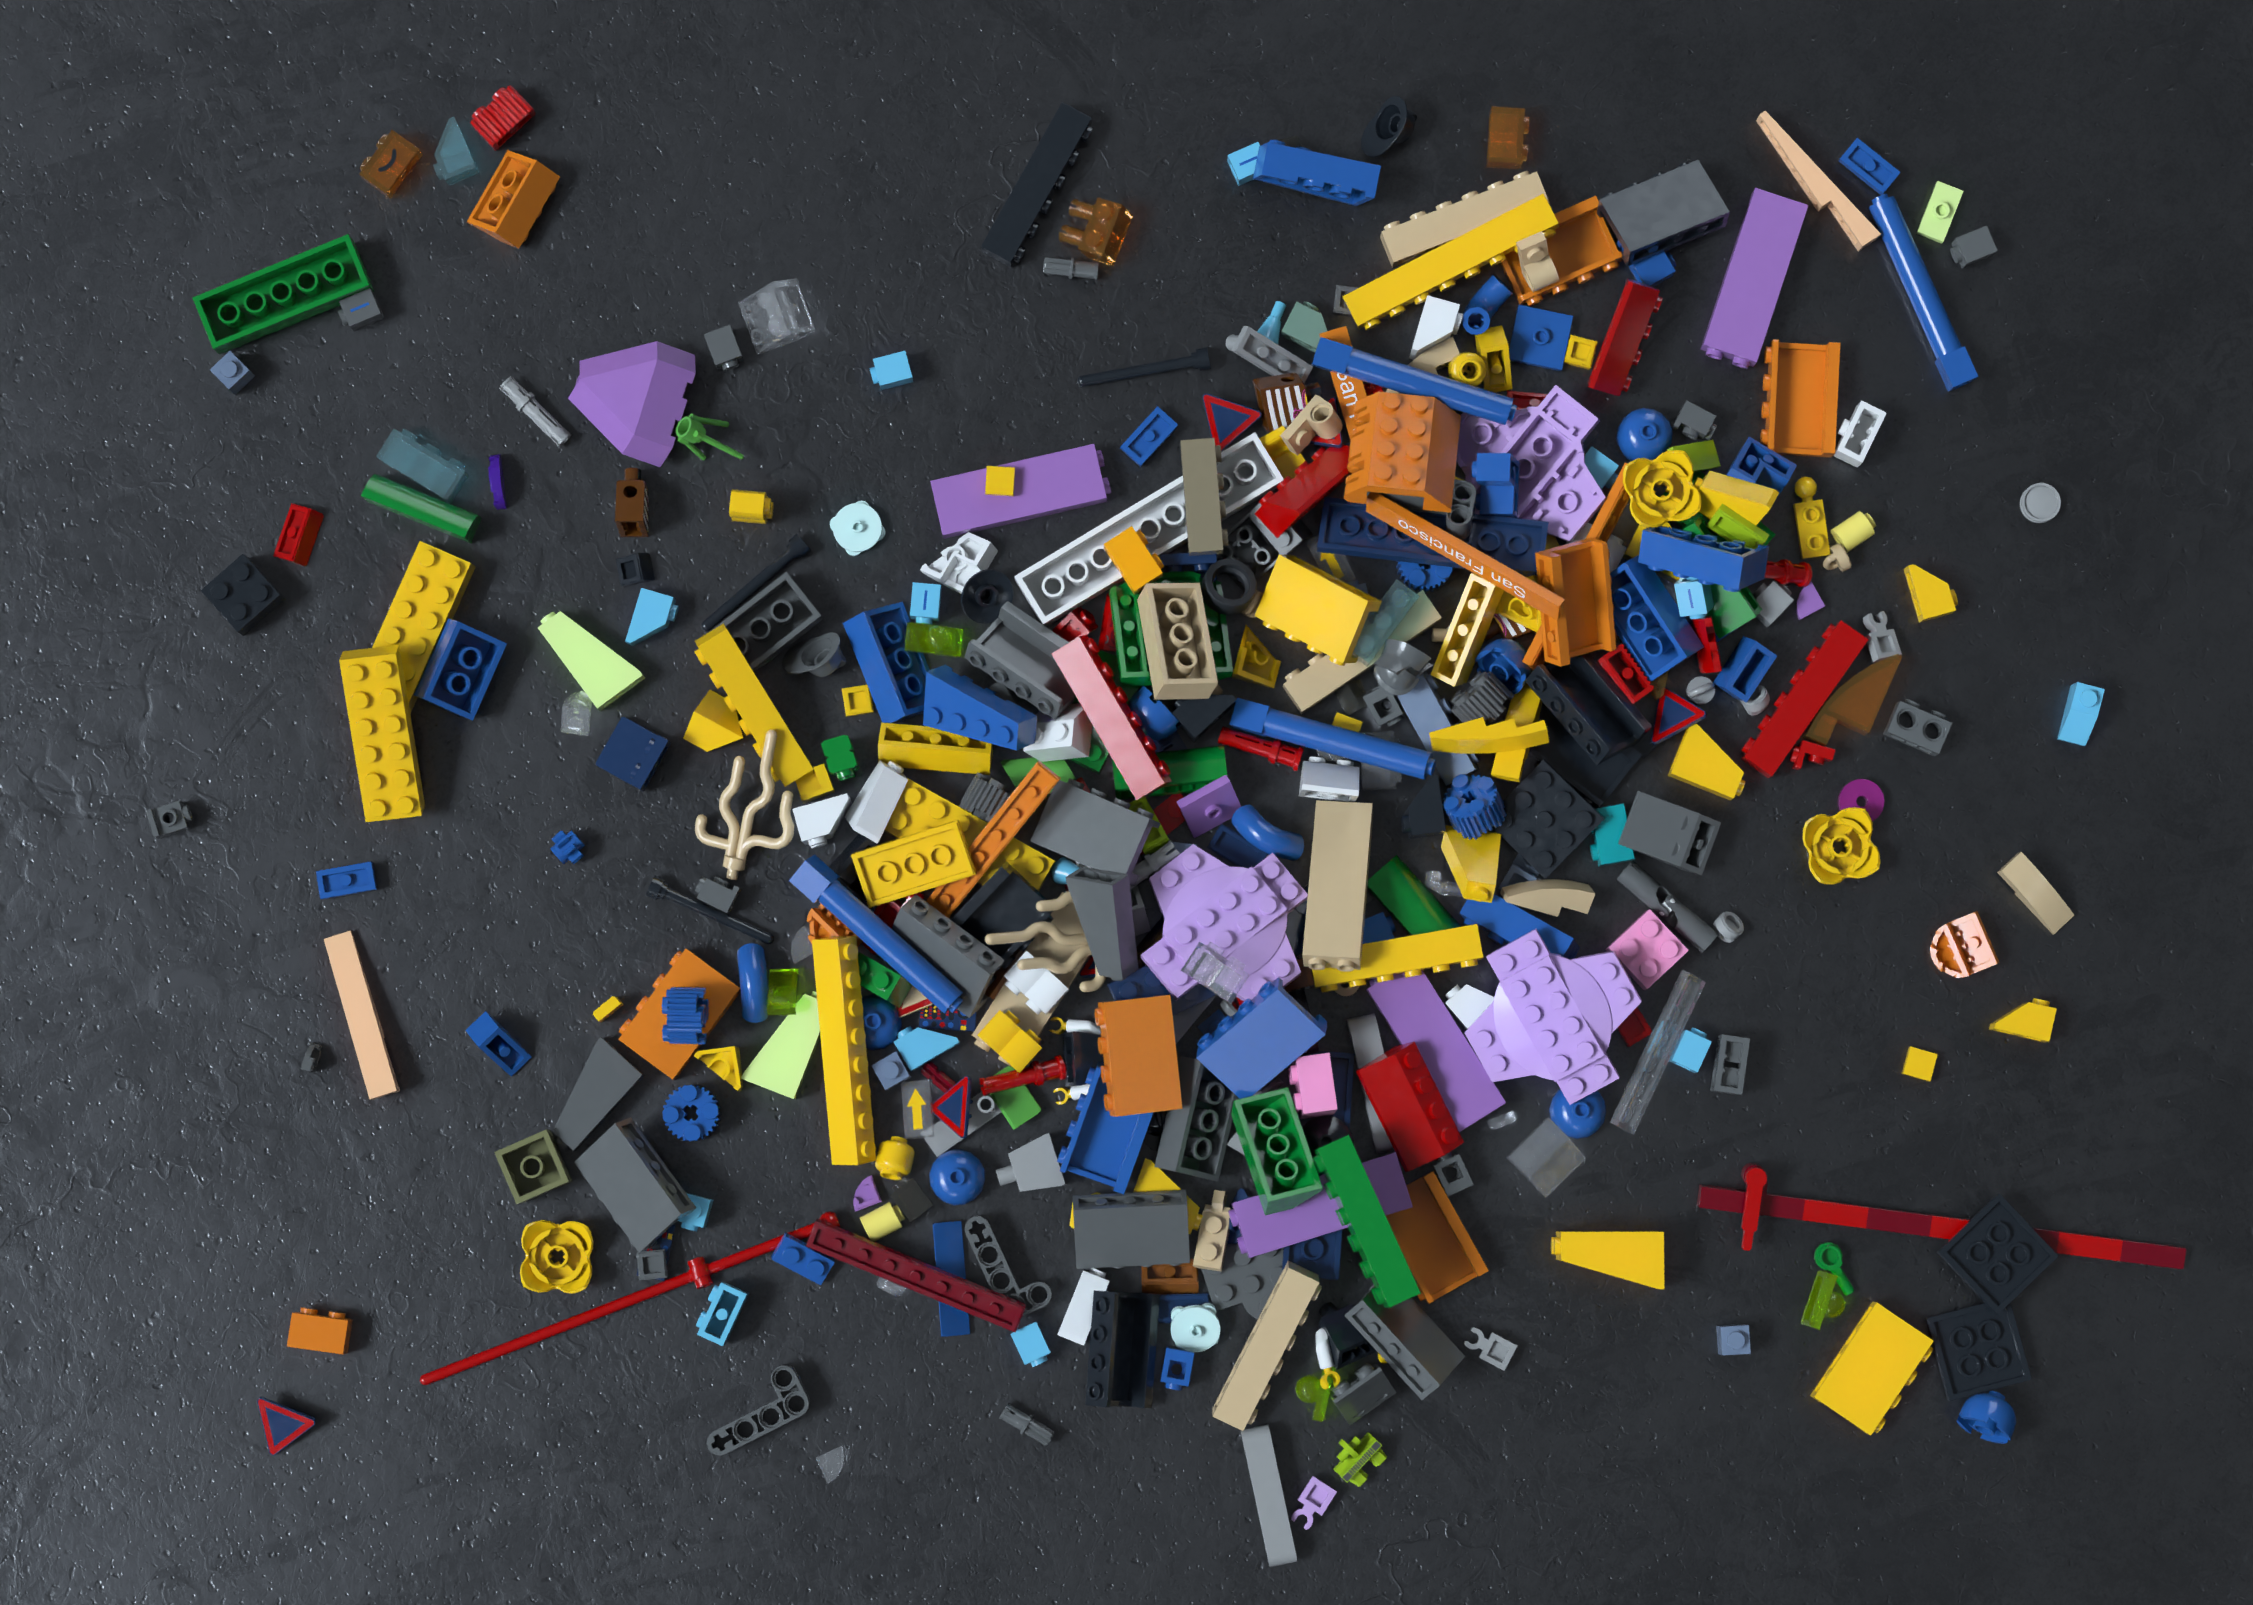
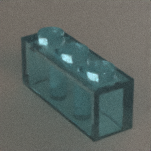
M403 428L402 432L393 429L376 457L384 464L452 504L469 476L463 471L465 465L452 457L449 461L439 456L441 451L429 443L424 447L415 442L418 437Z
M1397 579L1381 599L1382 603L1378 612H1372L1366 619L1353 651V655L1358 657L1357 660L1366 667L1369 666L1386 640L1389 639L1419 598L1418 594Z

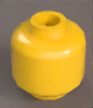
M1471 352L1459 353L1453 357L1448 366L1450 379L1475 387L1483 382L1487 371L1482 357Z
M892 1136L890 1140L880 1143L875 1167L880 1171V1176L891 1180H901L903 1176H907L911 1172L915 1151L913 1147L907 1144L905 1138Z

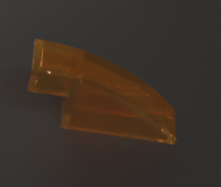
M1896 654L1870 665L1846 681L1821 706L1802 738L1814 744L1826 746L1836 723L1862 735L1868 734L1902 656Z

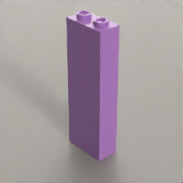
M1755 188L1752 192L1700 349L1706 351L1708 357L1718 360L1725 357L1733 360L1732 364L1741 368L1753 367L1757 363L1808 208L1807 204Z
M1090 444L998 465V467L1015 468L1013 497L985 495L987 468L930 481L943 538L946 539L963 535L967 532L972 533L1107 502L1106 494H1110L1111 490L1108 478H1102L1100 467L1105 466L1102 451H1096L1095 445Z
M1421 970L1422 975L1405 978V973L1394 975V980L1377 983V978H1373L1368 981L1371 987L1366 989L1400 1045L1411 1042L1416 1043L1459 1132L1506 1103L1423 970Z
M1396 1152L1362 1163L1385 1216L1413 1207ZM1319 1176L1323 1187L1322 1191L1290 1210L1265 1216L1258 1195L1232 1203L1233 1209L1229 1210L1228 1213L1233 1227L1238 1226L1241 1237L1237 1238L1241 1254L1247 1253L1248 1258L1347 1228V1225L1342 1226L1338 1220L1335 1210L1339 1209L1335 1198L1330 1200L1324 1189L1323 1184L1327 1183L1325 1176Z

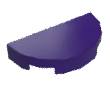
M501 454L490 455L488 470L490 489L494 496L493 504L497 510L507 509Z

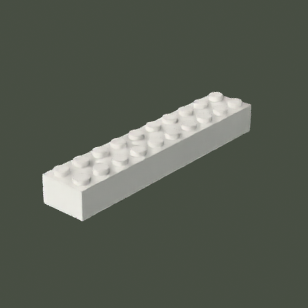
M1255 432L1221 452L1222 462H1216L1217 473H1223L1224 490H1219V501H1225L1226 518H1221V522L1262 498L1269 491L1277 489V485L1284 480ZM1183 476L1014 576L1016 583L1042 625L1047 627L1124 580L1104 550L1103 544L1132 526L1135 531L1139 529L1142 531L1149 542L1145 547L1151 555L1156 553L1159 558L1161 554H1168L1188 542Z

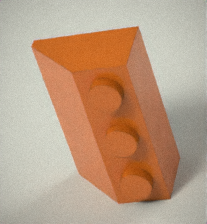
M507 150L468 218L467 223L499 241L519 249L522 243L526 241L535 220L541 215L542 208L548 197L554 192L560 176L535 159Z

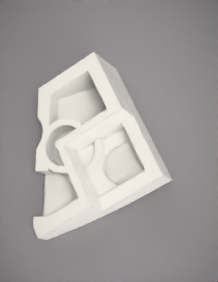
M967 532L958 539L954 546L947 547L940 552L943 556L929 566L924 564L920 571L962 594L966 582L977 572L988 569L998 550L990 541Z

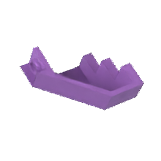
M655 341L579 361L580 375L568 399L623 455L661 467L672 450L676 439L671 434L675 424L683 416L687 399H684L686 386L688 383L692 384L695 377V355Z

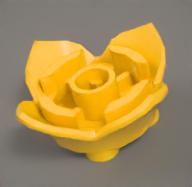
M1669 450L1661 453L1654 460L1637 458L1624 467L1623 485L1630 497V512L1640 526L1656 528L1669 521L1680 522L1687 520L1700 511L1701 495L1692 483L1693 464L1685 451ZM1661 485H1665L1667 487L1665 491L1668 492V495L1658 497L1655 494L1656 491L1653 490L1654 486L1659 488Z
M1846 808L1833 816L1819 814L1805 822L1802 839L1809 854V869L1819 883L1834 885L1840 883L1845 878H1865L1880 868V853L1871 841L1873 831L1872 820L1865 809ZM1842 840L1845 843L1843 847L1846 848L1845 853L1841 851L1837 854L1834 851L1833 842L1837 843Z
M547 1220L531 1222L525 1226L521 1243L526 1257L520 1268L523 1287L538 1293L559 1289L564 1293L572 1294L585 1290L592 1277L590 1254L593 1250L594 1241L589 1227L576 1221L555 1224ZM553 1250H562L565 1253L563 1263L559 1261L554 1263L551 1260L554 1257L551 1254Z

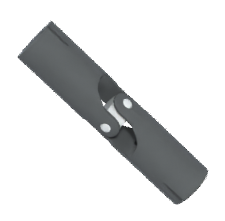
M1633 860L1617 877V880L1662 917L1701 953L1717 937L1718 933L1681 903ZM1658 898L1663 899L1664 902L1660 904Z

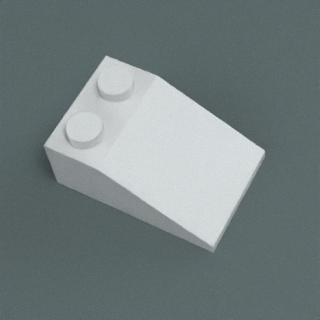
M1309 757V761H1303L1299 796L1355 802L1359 796V767H1353L1354 762L1337 760L1336 765L1326 763L1325 758Z

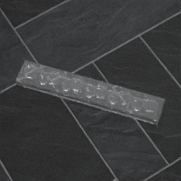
M1684 970L1681 971L1610 1121L1611 1124L1630 1134H1635L1706 983L1693 974Z

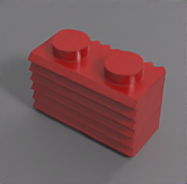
M511 85L507 89L502 87L496 91L492 97L493 101L486 108L485 106L479 107L473 113V119L470 122L472 127L495 151L536 114L529 103Z
M1620 644L1616 647V650L1608 652L1597 662L1628 697L1630 702L1634 704L1651 692L1654 686L1650 685L1651 681H1647V676H1644V672L1640 671L1641 667H1637L1634 658H1630L1631 654L1627 653L1628 649H1624V644Z

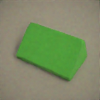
M1007 1066L995 1075L1014 1071L1015 1069ZM1026 1085L990 1094L1013 1130L1042 1111Z

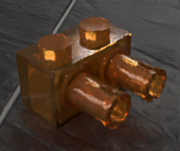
M1097 198L1095 205L1074 199L1071 204L1075 205L1076 208L1070 206L1069 215L1088 220L1085 231L1070 227L1069 225H1063L1061 230L1066 231V234L1059 233L1060 242L1079 246L1078 250L1090 260L1114 266L1133 214L1122 204L1102 198Z

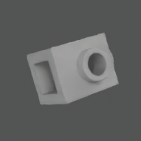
M1774 581L1769 586L1763 583L1753 593V596L1762 608V611L1756 618L1766 627L1771 625L1794 601L1790 597L1791 591L1785 585L1777 584Z

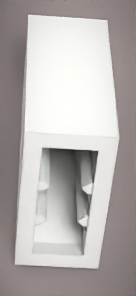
M879 760L844 816L853 830L875 843H878L908 781L907 777L902 773L904 768L891 760L888 764Z
M1457 984L1445 995L1448 1000L1444 1005L1467 1030L1487 1007L1492 1004L1494 997L1467 984L1462 988Z
M1091 1268L1089 1272L1083 1270L1057 1335L1084 1346L1091 1329L1094 1290L1106 1291L1110 1281L1105 1279V1272L1095 1268Z

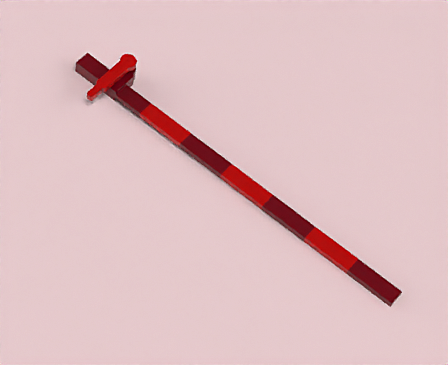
M1748 1163L1742 1168L1741 1177L1747 1184L1746 1190L1700 1184L1697 1206L1699 1208L1743 1213L1741 1247L1746 1251H1750L1752 1248L1753 1234L1757 1230L1759 1215L1951 1239L1969 1221V1219L1768 1194L1767 1175L1764 1169L1756 1163ZM2033 1228L2055 1253L2184 1269L2185 1247Z

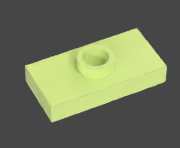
M1937 181L1916 234L1942 244L1963 191Z

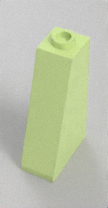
M561 611L557 614L551 612L540 621L542 625L538 629L599 711H602L645 679L644 675L637 668Z
M813 991L811 996L807 994L802 996L744 1071L741 1079L796 1099L820 1038L817 992Z

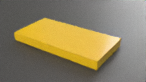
M959 820L851 854L869 908L970 877L977 873Z

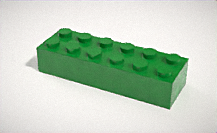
M347 234L193 297V301L212 348L220 355L340 306L339 301L369 288L374 292V289L355 242Z
M1347 1135L1314 1150L1315 1157L1312 1158L1317 1173L1323 1172L1327 1183L1323 1184L1324 1189L1330 1200L1334 1198L1339 1207V1209L1335 1210L1340 1224L1342 1226L1347 1225L1351 1235L1347 1236L1353 1252L1359 1251L1363 1261L1359 1265L1365 1278L1371 1277L1375 1286L1371 1289L1376 1303L1378 1305L1383 1304L1384 1308H1390L1421 1294L1350 1136Z

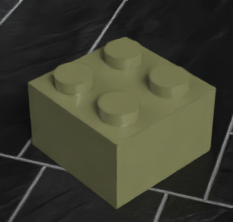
M549 1129L494 1152L516 1204H523L573 1182L554 1136Z

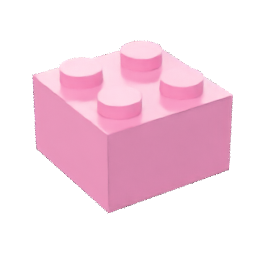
M1650 909L1644 912L1606 948L1607 952L1615 951L1625 971L1643 990L1648 989L1689 951Z
M1330 1053L1298 1057L1288 1068L1290 1085L1295 1084L1296 1093L1292 1096V1100L1300 1119L1334 1115L1337 1111V1102Z

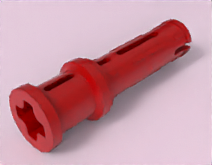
M1782 559L1778 562L1767 561L1765 578L1775 579L1777 583L1783 585L1795 583L1798 587H1806L1812 579V567L1807 562L1795 564L1787 559Z
M1225 726L1222 727L1218 739L1219 744L1266 757L1271 764L1281 763L1292 767L1294 771H1298L1304 752V747L1301 746L1295 748L1285 745L1279 739L1274 740V742L1226 728Z
M1057 1055L1052 1060L1040 1063L1033 1061L1029 1067L1024 1068L1020 1073L1014 1070L980 1078L979 1083L984 1086L980 1088L982 1094L986 1096L1031 1083L1040 1086L1045 1081L1056 1078L1064 1080L1067 1072L1062 1056Z

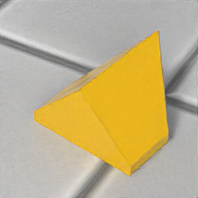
M1536 575L1527 577L1538 584ZM1503 592L1495 614H1500L1537 633L1541 626L1540 611L1508 592Z
M1245 625L1232 678L1274 688L1281 661L1276 660L1252 630Z
M709 690L694 710L683 739L706 752L742 739L743 735L738 723L737 711L732 713L724 701V697Z
M724 1047L697 1051L694 1056L697 1059L701 1060L708 1068L731 1084L735 1090L739 1092L742 1090L743 1079H741L742 1069L739 1047Z

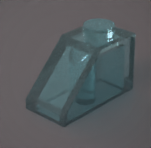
M455 117L449 118L434 154L437 163L433 167L439 180L445 179L450 186L478 174L479 170Z

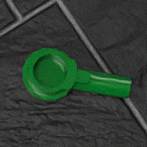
M1831 1242L1822 1243L1814 1252L1816 1264L1821 1269L1831 1271L1845 1296L1851 1294L1855 1290L1841 1268L1843 1263L1841 1249Z

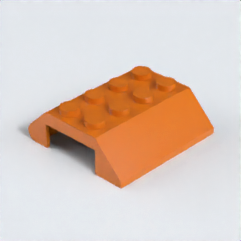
M1376 392L1356 401L1353 424L1357 428H1354L1351 433L1352 438L1347 467L1348 471L1352 474L1346 478L1344 499L1351 503L1366 504L1367 492L1424 497L1423 510L1451 513L1461 415L1437 398L1428 396Z

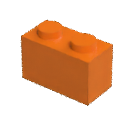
M301 1307L300 1312L292 1313L287 1347L342 1355L348 1354L353 1320L345 1319L346 1313L329 1311L328 1316L317 1315V1309Z

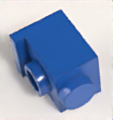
M1166 1347L1160 1382H1166L1165 1388L1182 1391V1386H1189L1194 1352ZM1174 1364L1182 1366L1180 1374L1172 1373L1171 1367Z

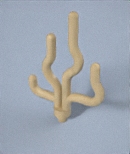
M770 729L767 731L760 764L763 792L760 797L753 800L746 807L741 829L736 816L730 808V802L739 791L745 765V759L742 756L735 757L730 783L719 799V810L729 827L728 839L707 833V817L704 814H700L696 818L695 833L697 838L708 846L726 850L723 867L728 868L726 878L731 880H737L738 872L745 870L747 854L752 847L762 846L770 849H781L791 842L794 835V824L791 817L793 794L791 791H785L782 794L779 818L783 827L782 835L779 838L764 835L751 836L755 813L765 807L771 801L774 794L775 784L771 774V767L777 740L775 730Z
M1068 891L1057 899L1038 901L1036 909L1039 912L1063 909L1073 900ZM1046 921L1033 923L1022 931L991 933L985 937V942L988 945L1028 941L1039 933L1044 932L1061 945H1084L1079 947L1063 963L1047 957L1021 959L1017 962V967L1020 970L1043 968L1055 974H1065L1073 971L1086 956L1092 955L1084 933L1064 934L1057 926ZM1096 965L1095 978L1091 981L1080 983L1079 988L1082 992L1096 991L1105 983L1106 977L1099 975Z

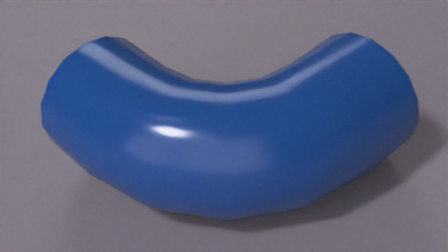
M1494 274L1477 291L1463 311V327L1470 334L1478 335L1485 332L1490 325L1491 318L1513 294L1511 289Z
M1244 805L1233 814V826L1257 849L1269 855L1273 853L1278 858L1295 861L1302 855L1304 850L1302 836L1272 825L1260 815L1254 806Z
M749 943L740 947L737 952L741 1015L748 1022L758 1023L766 1020L769 1016L767 965L764 948L761 945Z

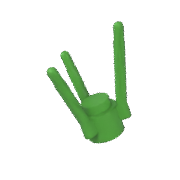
M692 413L689 417H684L679 421L676 427L677 441L685 444L701 460H705L706 456L694 445V443H700L701 441L739 459L744 458L743 454L708 437L702 425L728 427L729 422L698 417Z

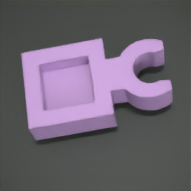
M1312 1476L1297 1499L1304 1505L1293 1512L1291 1520L1295 1521L1299 1515L1303 1514L1307 1517V1522L1303 1528L1309 1529L1313 1523V1513L1317 1512L1322 1516L1337 1491Z

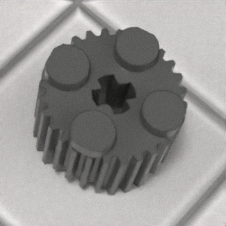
M1479 671L1468 681L1470 684L1469 688L1465 692L1458 691L1451 697L1449 703L1452 705L1451 711L1462 723L1481 717L1484 718L1486 723H1492L1506 709L1503 705L1504 701L1508 699L1511 701L1515 695L1491 671L1488 673L1486 671L1483 673Z
M977 772L965 792L959 807L989 823L1014 791L1007 790L1006 786L992 778L989 779Z

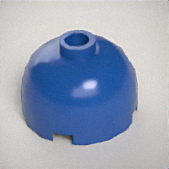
M1641 408L1631 411L1622 419L1617 428L1616 441L1626 459L1630 461L1637 458L1654 460L1661 453L1666 452V449L1670 448L1673 432L1670 422L1662 413L1655 409Z
M1507 638L1491 641L1475 658V662L1478 661L1479 665L1476 669L1477 672L1481 671L1483 673L1486 671L1488 673L1491 671L1513 694L1519 693L1526 684L1525 680L1532 673V668L1522 662L1527 653L1525 647Z
M1141 686L1129 699L1128 706L1131 712L1135 711L1142 721V726L1140 727L1145 736H1150L1153 741L1167 739L1181 727V724L1178 723L1179 721L1160 700H1155L1151 696L1152 693L1145 686Z
M878 995L863 996L866 1049L873 1051L885 1049L898 1038L897 1034L902 1029V1018H899L895 1005Z
M1559 1089L1550 1104V1119L1556 1130L1563 1135L1574 1139L1586 1138L1596 1133L1603 1125L1606 1116L1605 1101L1597 1090L1569 1105L1563 1092Z
M962 1149L949 1150L939 1155L933 1162L929 1173L930 1186L934 1194L943 1202L951 1205H965L975 1200L982 1192L985 1184V1169L980 1159L973 1153Z
M1989 1391L1988 1394L1980 1393L1967 1399L1961 1408L1957 1423L1970 1434L1972 1428L1982 1433L1980 1438L1983 1440L2005 1444L2008 1440H2011L2015 1430L2016 1415L2011 1405L2005 1401L2004 1395L1995 1391Z

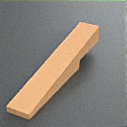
M1766 111L1761 113L1756 120L1816 210L1819 212L1828 206L1857 251L1862 250L1877 240L1881 233Z
M352 931L325 938V946L369 1099L374 1100L399 1092L400 1089L384 1041L383 1029Z

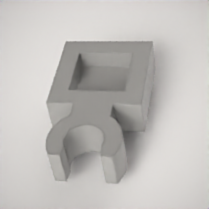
M1882 611L1875 615L1877 622L1874 621L1872 613L1867 614L1863 617V623L1871 632L1865 637L1869 639L1867 645L1872 661L1879 662L1900 657L1902 653L1894 629H1886L1887 616L1885 612Z
M1471 1327L1470 1331L1477 1334L1478 1340L1474 1344L1468 1341H1464L1463 1344L1469 1349L1480 1348L1482 1351L1479 1358L1505 1371L1517 1345L1492 1332L1489 1338L1486 1339L1481 1330Z

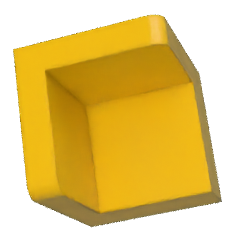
M825 764L815 766L814 770L795 780L803 803L835 792Z

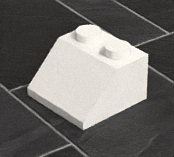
M1427 295L1409 359H1416L1429 348L1450 338L1451 334L1457 335L1463 316L1462 313H1458L1460 304Z
M1080 703L1069 704L1056 720L1041 711L1036 714V740L1034 744L1024 747V752L1041 762L1089 757L1092 723Z
M847 793L792 809L801 841L805 846L809 845L811 848L821 847L828 844L826 839L833 838L852 803Z

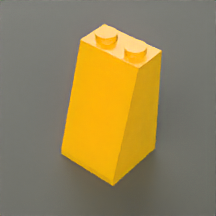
M1556 1231V1237H1551V1254L1556 1255V1260L1651 1288L1664 1289V1232Z

